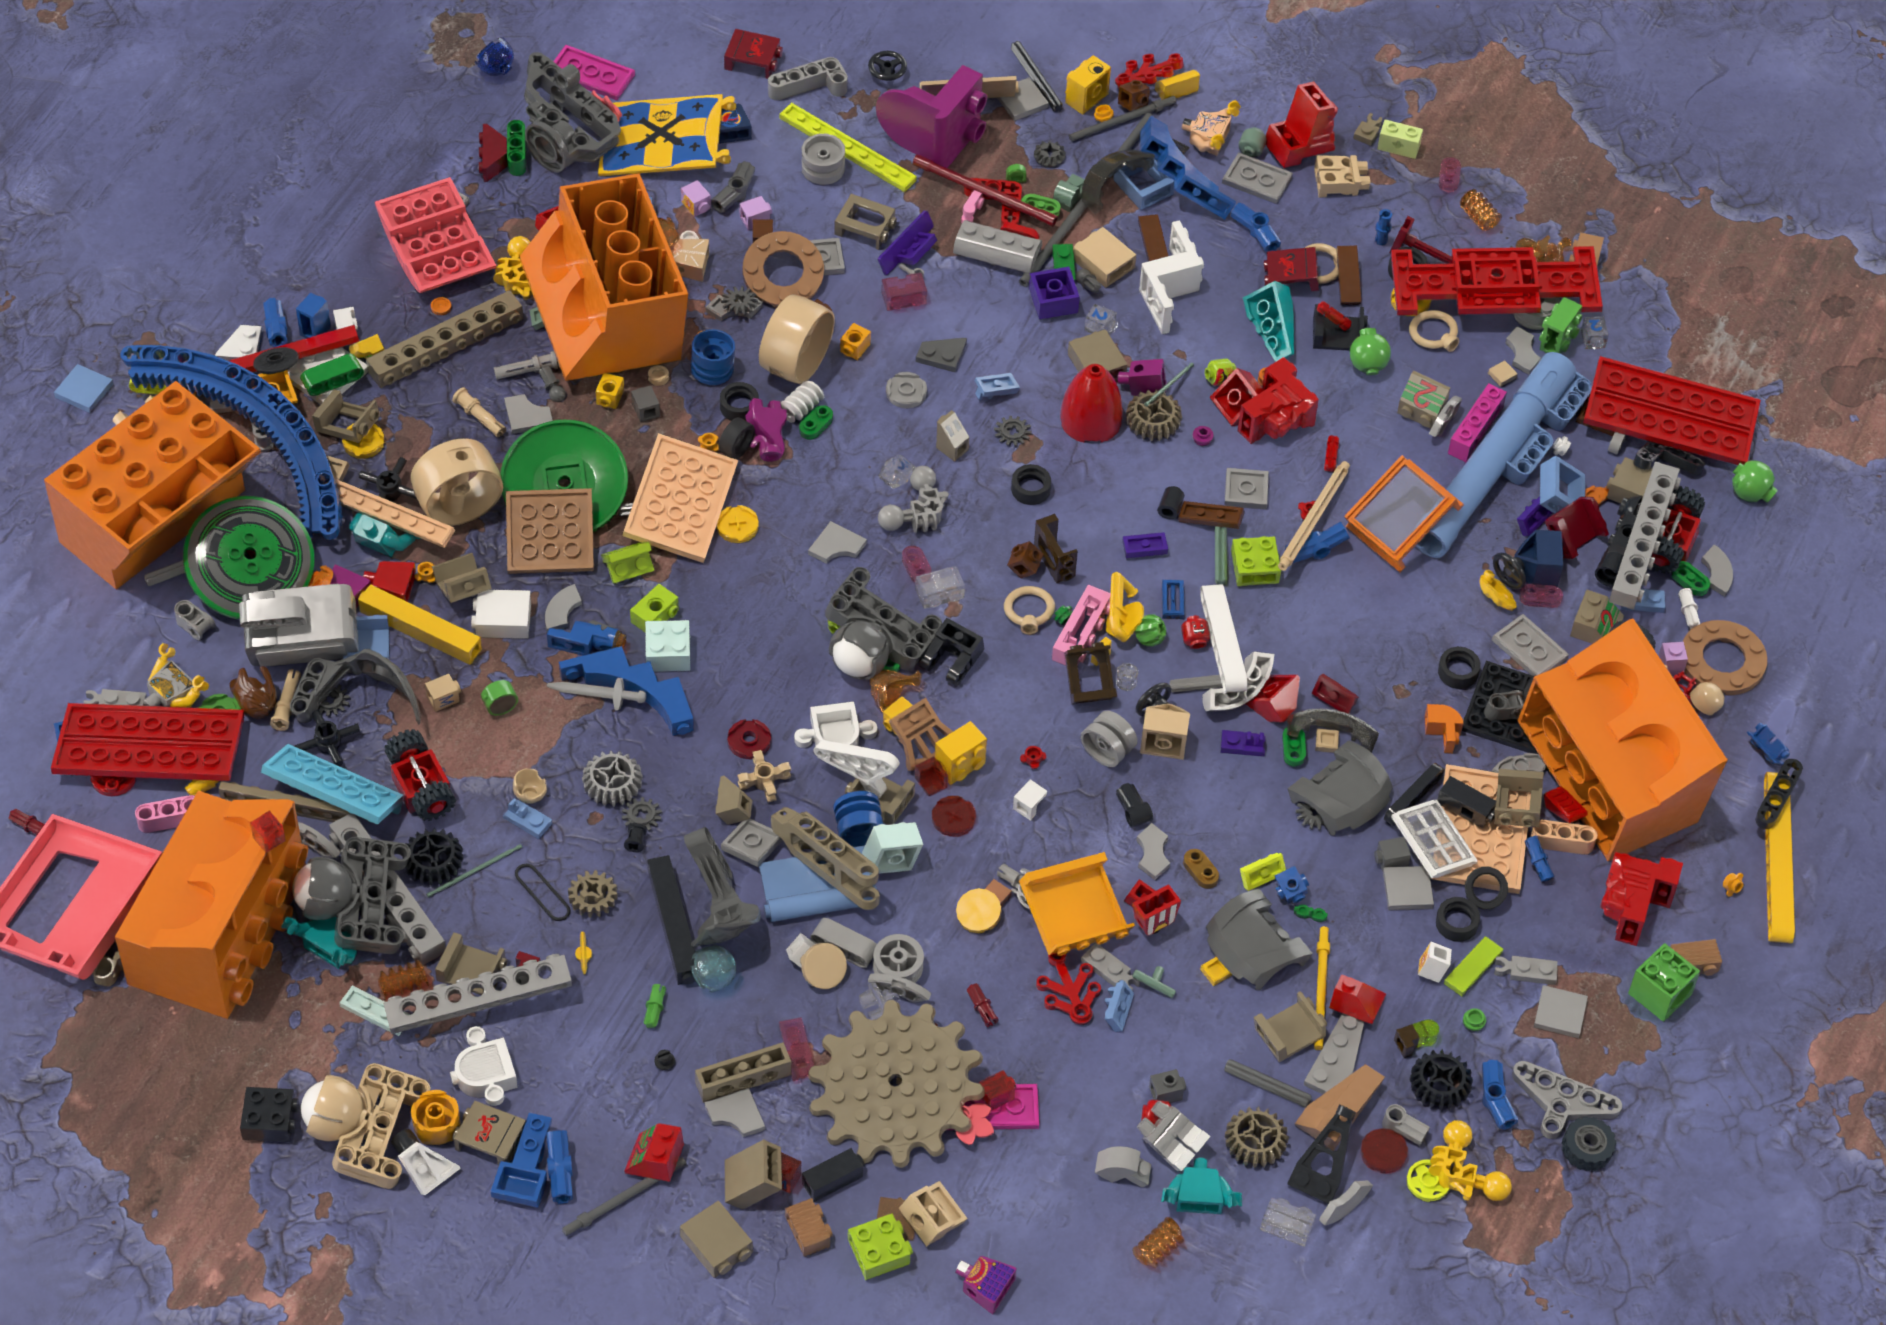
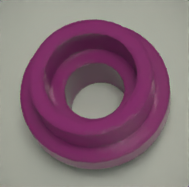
M1199 426L1194 429L1193 439L1196 444L1205 446L1213 440L1214 434L1209 427Z

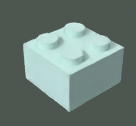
M689 620L645 621L646 662H651L653 671H690Z
M901 822L893 825L881 824L873 827L862 854L878 867L879 874L912 870L923 846L916 823Z

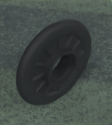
M273 348L258 355L254 360L253 366L260 373H280L293 367L297 363L299 355L291 348Z

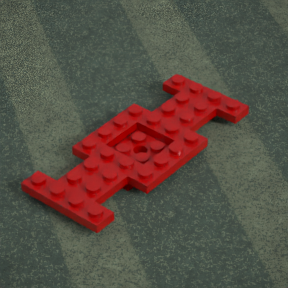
M1594 246L1573 247L1574 262H1537L1536 257H1534L1533 247L1452 249V264H1413L1412 249L1391 250L1397 315H1418L1417 300L1457 299L1458 314L1540 313V298L1579 297L1580 305H1582L1581 312H1602L1603 305ZM1492 274H1500V277H1495Z

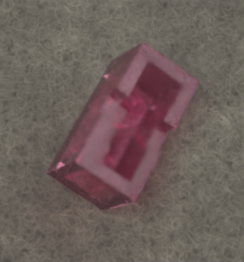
M922 273L905 275V279L899 280L898 277L882 279L881 293L887 311L927 304V289Z

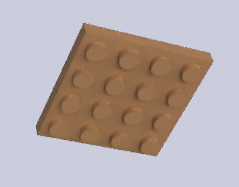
M592 488L506 491L508 574L594 571Z

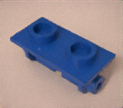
M1759 723L1755 727L1756 732H1747L1751 737V743L1766 753L1764 757L1771 764L1783 765L1784 762L1781 759L1785 760L1790 756L1789 749L1780 739L1777 738L1773 743L1771 742L1776 735L1766 724Z

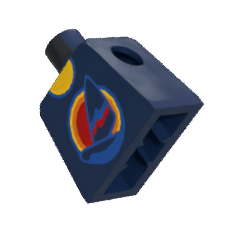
M736 104L734 111L722 109L718 144L752 139V126L742 105Z

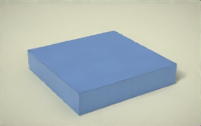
M77 364L54 391V395L59 400L91 413L113 386V380Z

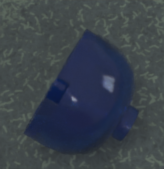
M504 37L497 38L499 42L496 44L493 41L490 42L477 55L479 61L474 63L486 75H505L512 69L514 52Z

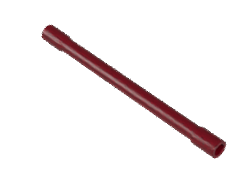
M919 154L913 159V165L937 174L973 191L976 190L986 197L1032 216L1049 226L1054 227L1058 220V216L1029 205L943 167Z

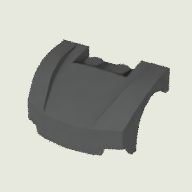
M1350 740L1334 751L1336 760L1315 774L1312 779L1309 780L1301 777L1287 788L1292 803L1306 802L1320 814L1329 834L1332 836L1336 834V831L1349 826L1354 830L1375 817L1390 801L1389 794L1393 789L1389 775L1380 761L1369 750Z
M1259 888L1244 892L1231 899L1206 925L1209 933L1207 942L1219 961L1237 979L1244 977L1252 984H1255L1256 990H1261L1276 972L1287 965L1298 963L1300 966H1304L1313 954L1300 937L1291 939L1289 934L1275 920V917L1268 912L1272 904Z

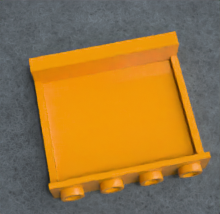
M1105 852L1027 872L1019 880L1048 955L1057 953L1058 956L1069 953L1070 949L1077 948V950H1082L1095 942L1097 945L1104 944L1113 937H1116L1117 940L1128 936V932L1135 926L1134 923H1126L1103 868V864L1108 860Z

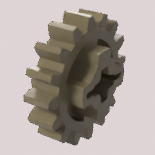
M597 870L593 872V875L585 871L584 877L578 874L577 881L572 880L571 887L568 888L569 903L572 904L573 910L579 909L580 915L587 912L590 918L593 913H596L598 917L601 916V911L609 913L608 906L614 907L615 900L618 898L617 885L613 884V878L606 879V873L598 875Z

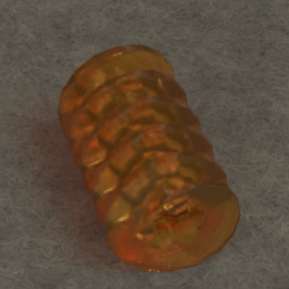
M1472 189L1461 198L1460 207L1478 225L1480 230L1488 231L1502 220V214L1497 213V209L1493 208L1492 203H1488V199L1484 197L1482 192Z
M419 960L415 961V967L409 962L406 963V970L401 965H398L397 973L392 968H389L388 976L383 970L379 972L378 984L384 1000H386L388 992L392 997L395 996L396 990L401 995H404V987L413 992L414 984L419 989H422V982H425L429 987L425 969Z
M1164 1218V1222L1159 1223L1157 1228L1151 1231V1234L1146 1235L1144 1240L1138 1243V1246L1133 1247V1255L1142 1264L1157 1268V1260L1163 1262L1165 1260L1164 1255H1171L1170 1248L1176 1250L1178 1248L1177 1243L1182 1244L1184 1242L1181 1228L1172 1218Z

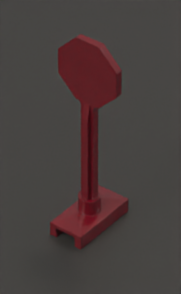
M1407 216L1391 250L1399 249L1404 245L1413 246L1446 264H1452V256L1418 240L1416 236L1410 234L1415 219ZM1492 274L1495 277H1500V274Z

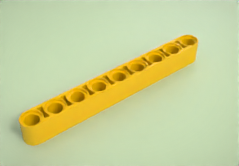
M1765 773L1764 798L1778 773ZM1785 782L1778 783L1781 789L1789 788ZM1789 797L1775 825L1770 829H1765L1768 940L1770 942L1793 943L1795 933L1791 804ZM1776 798L1769 799V802L1773 805L1781 804ZM1767 811L1765 820L1770 817L1771 812Z

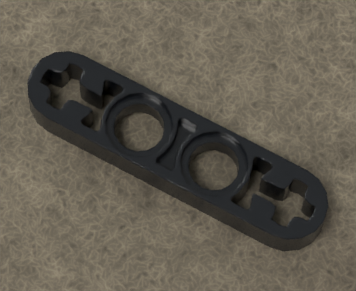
M1787 759L1783 763L1758 809L1755 821L1760 828H1772L1788 801L1803 770L1801 762L1797 759ZM1791 768H1794L1795 770L1791 774V777L1788 776V771ZM1785 782L1789 788L1781 789L1778 783ZM1776 798L1781 804L1773 805L1769 802V799ZM1767 811L1771 812L1767 820L1763 819Z
M1433 763L1388 809L1384 820L1390 825L1395 826L1396 824L1391 817L1392 814L1415 806L1441 779L1445 769L1437 763Z

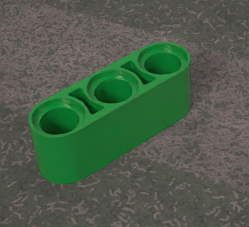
M512 120L507 125L508 170L514 176H521L526 172L525 124L521 120Z
M346 354L305 370L300 375V379L310 396H318L359 380L364 375V370L354 354Z

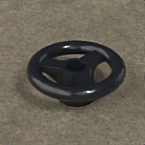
M886 50L874 54L869 60L868 68L874 77L884 81H892L905 74L907 62L901 54ZM885 56H890V57H894V58H896V59H894V60H892V61H889V60L884 61V60H882V59H880V58H881V57H885ZM874 63L880 67V73L875 70ZM901 64V69L895 73V67Z

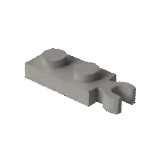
M102 689L101 694H97L95 691L88 690L86 691V696L92 700H84L83 703L145 706L143 700L147 698L145 692Z
M1097 943L1081 957L1082 963L1091 964L1093 971L1114 987L1120 980H1124L1128 986L1131 983L1137 987L1140 986V981L1129 975L1131 968L1103 947L1097 945Z
M1512 956L1511 961L1504 957H1496L1495 965L1503 967H1495L1494 975L1496 976L1510 974V980L1556 985L1557 961Z

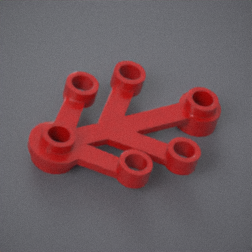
M1174 53L1169 55L1167 61L1150 67L1155 63L1154 54H1145L1142 57L1143 64L1136 73L1133 72L1138 69L1137 61L1129 60L1126 62L1125 73H1121L1115 78V84L1118 85V88L1120 85L1129 83L1132 80L1154 84L1157 82V77H1172L1174 75L1173 70L1183 68V58L1180 54Z
M1057 953L1048 955V961L1056 967L1063 985L1042 975L1037 978L1036 987L1040 991L1051 990L1070 999L1071 1004L1058 1000L1056 995L1049 994L1044 1000L1045 1008L1048 1010L1057 1008L1068 1013L1070 1019L1076 1024L1088 1023L1092 1018L1090 1006L1094 998L1100 995L1101 985L1098 982L1089 983L1087 994L1082 1002L1078 994L1086 979L1090 978L1093 974L1092 965L1089 963L1081 964L1079 974L1073 983L1064 963L1066 961V954L1058 956ZM1088 969L1090 972L1085 973L1082 970ZM1043 981V982H1046L1047 984H1046V985H1041L1040 982ZM1091 988H1096V989H1098V991H1095V992H1094V991H1091L1090 989H1091ZM1049 1000H1052V1001H1054L1055 1003H1054V1004H1049L1048 1001H1049ZM1078 1013H1083L1084 1016H1079V1015H1077V1014H1078Z

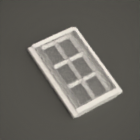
M1431 800L1392 814L1393 821L1431 878H1438L1477 864L1478 860L1437 800Z

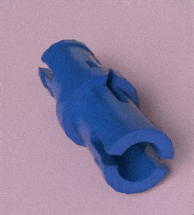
M1383 209L1379 212V221L1375 227L1377 231L1375 242L1378 245L1387 244L1388 234L1391 232L1392 213L1388 209Z
M1538 836L1526 839L1524 842L1532 858L1530 861L1535 866L1540 881L1546 882L1551 880L1555 876L1547 860L1549 857L1547 853H1544Z

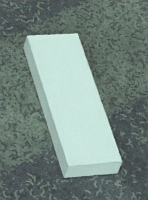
M352 985L340 1001V1007L391 1032L383 1004L384 1001Z

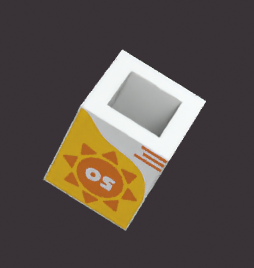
M1430 942L1419 959L1418 975L1439 983L1450 966L1452 949Z

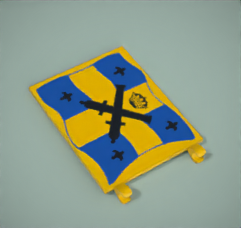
M722 94L614 102L613 104L622 113L619 121L621 133L618 135L619 143L600 157L598 176L716 168V162L729 164L731 162L729 150L723 149L718 152L722 109L734 111L736 109L735 98L728 96L723 99Z

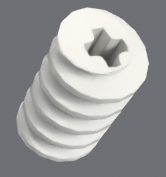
M804 381L801 386H798L790 396H787L781 402L782 409L787 410V420L791 423H794L795 419L801 420L803 415L808 414V410H812L815 405H818L819 401L825 398L824 393L814 382Z

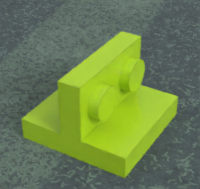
M639 542L601 554L603 563L607 564L612 583L654 571L649 554L651 550L649 542Z

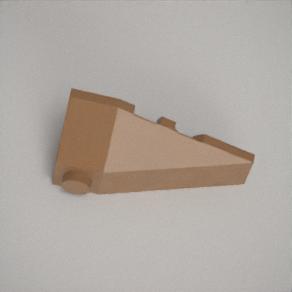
M1365 1064L1310 1103L1295 1122V1126L1316 1139L1336 1114L1335 1112L1339 1104L1356 1112L1352 1121L1353 1124L1385 1079V1076ZM1340 1116L1341 1121H1347V1118ZM1331 1131L1324 1141V1145L1334 1151L1342 1139L1341 1134Z

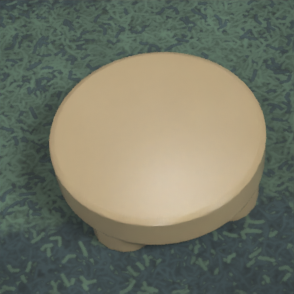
M815 944L800 958L803 976L815 988H833L845 976L847 969L845 955L840 948L833 944Z

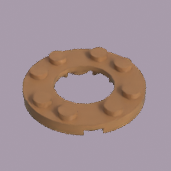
M772 232L758 238L748 248L743 260V279L747 289H751L750 293H756L755 298L777 308L787 296L792 294L809 300L812 299L823 281L824 263L817 247L807 238L793 232ZM784 251L797 256L803 265V274L798 282L790 286H779L770 282L765 276L763 269L764 263L770 255Z
M1711 620L1695 626L1684 637L1683 642L1688 658L1684 671L1689 678H1696V685L1702 682H1711L1717 685L1725 695H1738L1753 689L1763 678L1767 667V653L1761 640L1747 627L1731 621ZM1716 640L1724 643H1734V646H1738L1744 654V665L1739 670L1731 673L1714 670L1703 658L1704 647L1710 642H1716Z

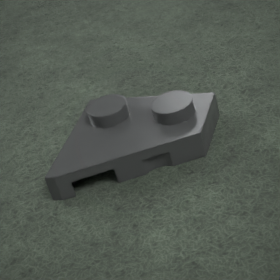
M967 338L922 342L916 355V362L955 372L967 344Z

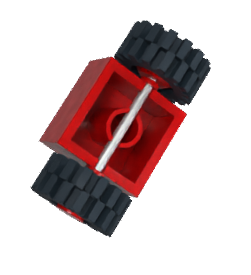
M1679 486L1678 491L1673 489L1672 493L1676 494L1673 506L1668 505L1667 508L1671 510L1668 521H1663L1662 525L1666 526L1662 538H1657V541H1660L1657 554L1652 553L1651 556L1655 558L1653 567L1657 572L1659 570L1662 573L1667 571L1668 574L1672 573V571L1675 572L1680 562H1686L1699 534L1700 516L1705 507L1704 497H1701L1700 493L1696 494L1694 489L1690 491L1689 487L1686 486L1684 489L1682 486Z
M407 729L405 733L399 732L398 736L393 735L391 737L392 740L387 741L388 745H385L384 751L392 764L390 765L392 780L398 792L403 794V801L409 813L416 811L419 818H422L424 821H432L433 818L437 820L440 815L444 817L446 815L445 812L449 813L451 808H454L456 799L450 789L449 780L433 750H428V746L418 730L412 729L409 731Z

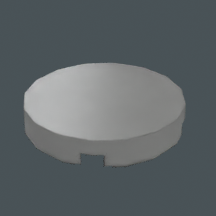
M911 372L895 374V377L890 378L886 385L888 400L900 408H914L920 405L927 395V385L924 379L922 380L919 375Z

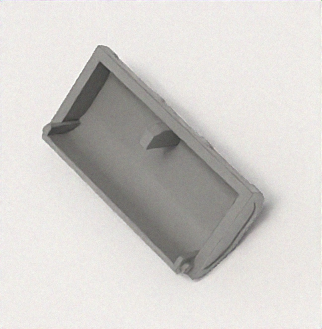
M964 220L956 236L953 253L988 262L994 266L999 265L1030 274L1043 242L1040 239Z

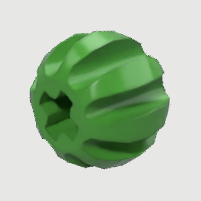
M1154 614L1145 615L1142 623L1137 626L1135 634L1141 644L1153 647L1162 643L1165 639L1166 626L1159 616Z

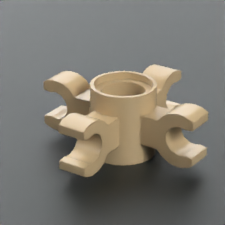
M761 750L753 752L754 772L737 775L739 788L745 790L755 785L758 789L765 792L767 802L776 801L774 780L791 778L790 764L785 762L774 767L771 763L764 761Z

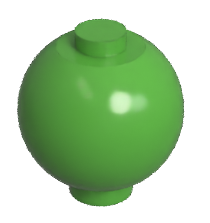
M1375 328L1361 329L1360 337H1357L1350 347L1352 364L1359 371L1366 373V375L1379 374V371L1387 366L1391 357L1388 341L1383 336L1377 334Z
M1751 460L1747 461L1744 465L1739 463L1732 472L1735 474L1732 478L1733 489L1745 501L1758 502L1760 499H1763L1768 503L1778 491L1773 487L1775 477L1772 470L1761 461Z

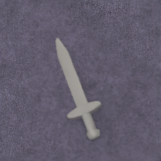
M617 678L614 688L571 682L547 684V687L563 693L613 699L614 709L617 711L621 709L624 699L644 703L647 697L646 693L641 690L639 692L625 691L622 678Z

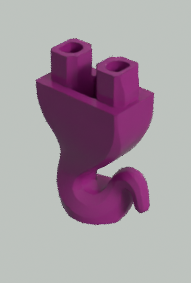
M754 398L749 403V412L746 414V421L754 425L755 434L757 435L750 447L754 448L759 443L760 458L769 462L779 460L785 450L781 430L787 420V410L782 409L780 401H770L767 407H763L762 400Z

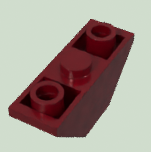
M483 124V132H479V144H483V147H479V159H482V162H479V174H483L484 182H488L508 167L507 138L488 124Z

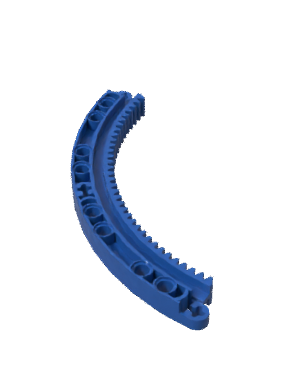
M130 345L122 349L120 353L121 358L126 366L131 367V370H128V374L136 388H139L140 384L144 388H147L148 384L155 388L158 384L159 388L162 389L164 385L168 387L177 381L185 389H189L192 394L196 391L198 396L204 394L205 398L211 396L213 401L217 399L220 404L224 402L226 407L231 406L233 411L237 409L240 415L243 413L246 419L249 418L251 423H255L257 428L260 427L261 431L265 432L266 436L270 437L271 442L279 449L292 472L298 492L297 495L300 500V519L310 538L314 537V533H321L323 538L328 540L334 539L339 535L340 526H342V510L337 484L328 458L309 423L280 391L251 371L211 354L162 345ZM329 527H333L330 529V532L326 531Z

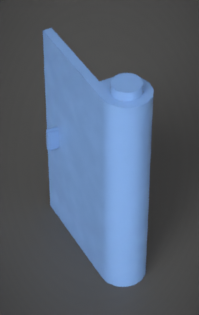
M865 846L854 848L862 854ZM796 857L762 862L759 866L767 905H764L765 918H770L771 922L859 908L858 905ZM819 861V862H817V863H818V864H826L827 862H826V861ZM869 872L862 873L863 875H870ZM868 896L863 899L872 900L873 898Z

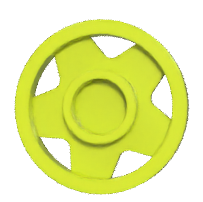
M1420 1160L1414 1163L1408 1171L1406 1180L1411 1193L1425 1202L1443 1198L1448 1193L1449 1188H1443L1438 1182L1439 1177L1430 1174L1429 1169L1425 1166H1431L1430 1160ZM1415 1170L1417 1176L1411 1178V1174Z

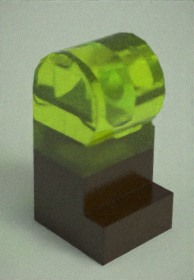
M1427 1019L1397 1029L1394 1041L1403 1058L1412 1056L1415 1048L1422 1045L1431 1046L1435 1044L1439 1034V1025L1434 1020Z

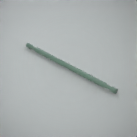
M1191 362L1188 367H1185L1153 395L1149 401L1145 402L1144 405L1147 407L1192 368L1194 363Z
M519 844L515 848L505 851L436 888V890L427 893V897L433 896V894L508 856L513 851L521 849L522 845Z

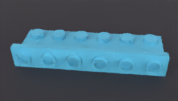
M287 744L262 765L261 773L270 776L272 779L279 780L313 797L342 808L351 814L360 816L369 822L379 824L391 812L395 814L401 812L403 794L290 744Z

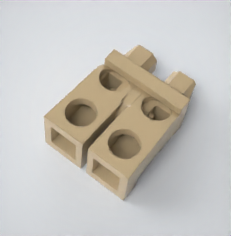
M1317 155L1314 172L1318 197H1327V194L1330 193L1358 196L1359 190L1369 189L1370 176H1360L1367 175V161H1357L1356 155H1350V158L1347 156Z

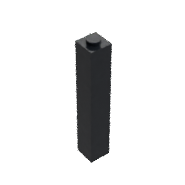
M670 856L648 859V874L677 984H692L700 980V968L695 949L691 946L692 938Z

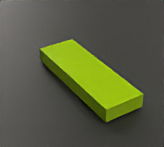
M1485 936L1447 976L1444 984L1462 997L1495 962L1496 957L1503 953V948Z

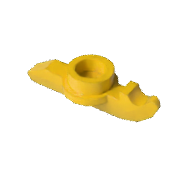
M585 932L580 933V947L575 951L576 958L581 962L583 974H586L587 962L592 957L591 949L586 946Z

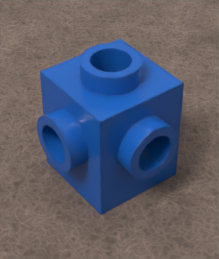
M1295 866L1275 875V881L1278 885L1275 889L1281 900L1285 898L1287 903L1293 901L1295 904L1306 898L1305 894L1308 893L1307 886H1309V883L1304 874L1300 875Z

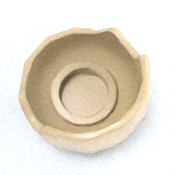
M1711 682L1700 683L1690 693L1692 703L1704 714L1713 715L1724 705L1725 696L1722 690Z
M522 769L514 776L513 792L524 803H536L542 800L546 794V780L541 779L538 771L535 769Z

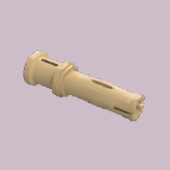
M465 387L455 392L452 401L463 407L467 415H473L497 438L506 432V427L481 406L480 401L477 398H473Z
M288 670L280 700L275 704V714L271 718L270 726L279 731H285L289 727L288 720L290 715H292L290 702L301 678V673L297 670L294 678H292L294 670Z

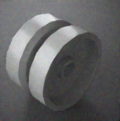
M816 134L810 136L802 145L803 175L810 182L819 185L837 182L845 172V145L834 135Z
M1112 711L1100 713L1093 720V723L1087 726L1081 733V741L1086 751L1093 759L1107 767L1118 765L1125 755L1137 745L1138 740L1131 725L1123 717Z

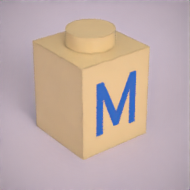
M450 674L425 683L426 696L435 712L460 702V686L457 680H452Z

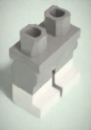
M1158 1101L1151 1109L1159 1117L1156 1123L1153 1124L1150 1120L1144 1118L1137 1125V1128L1144 1135L1142 1139L1176 1171H1182L1195 1156L1192 1152L1197 1153L1210 1136L1193 1124L1174 1106H1168Z

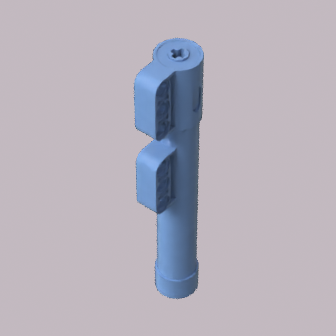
M1556 352L1546 353L1514 394L1512 402L1446 488L1464 506L1459 511L1452 507L1420 540L1415 547L1422 553L1433 558L1444 556L1457 539L1459 531L1501 475L1517 485L1523 484L1553 444L1552 435L1538 426L1541 421L1552 429L1560 431L1567 426L1589 396L1592 383L1576 371L1574 364L1566 356ZM1440 497L1434 504V506L1431 508V510L1421 518V520L1418 522V524L1415 526L1412 532L1440 504V502L1443 500L1442 497Z

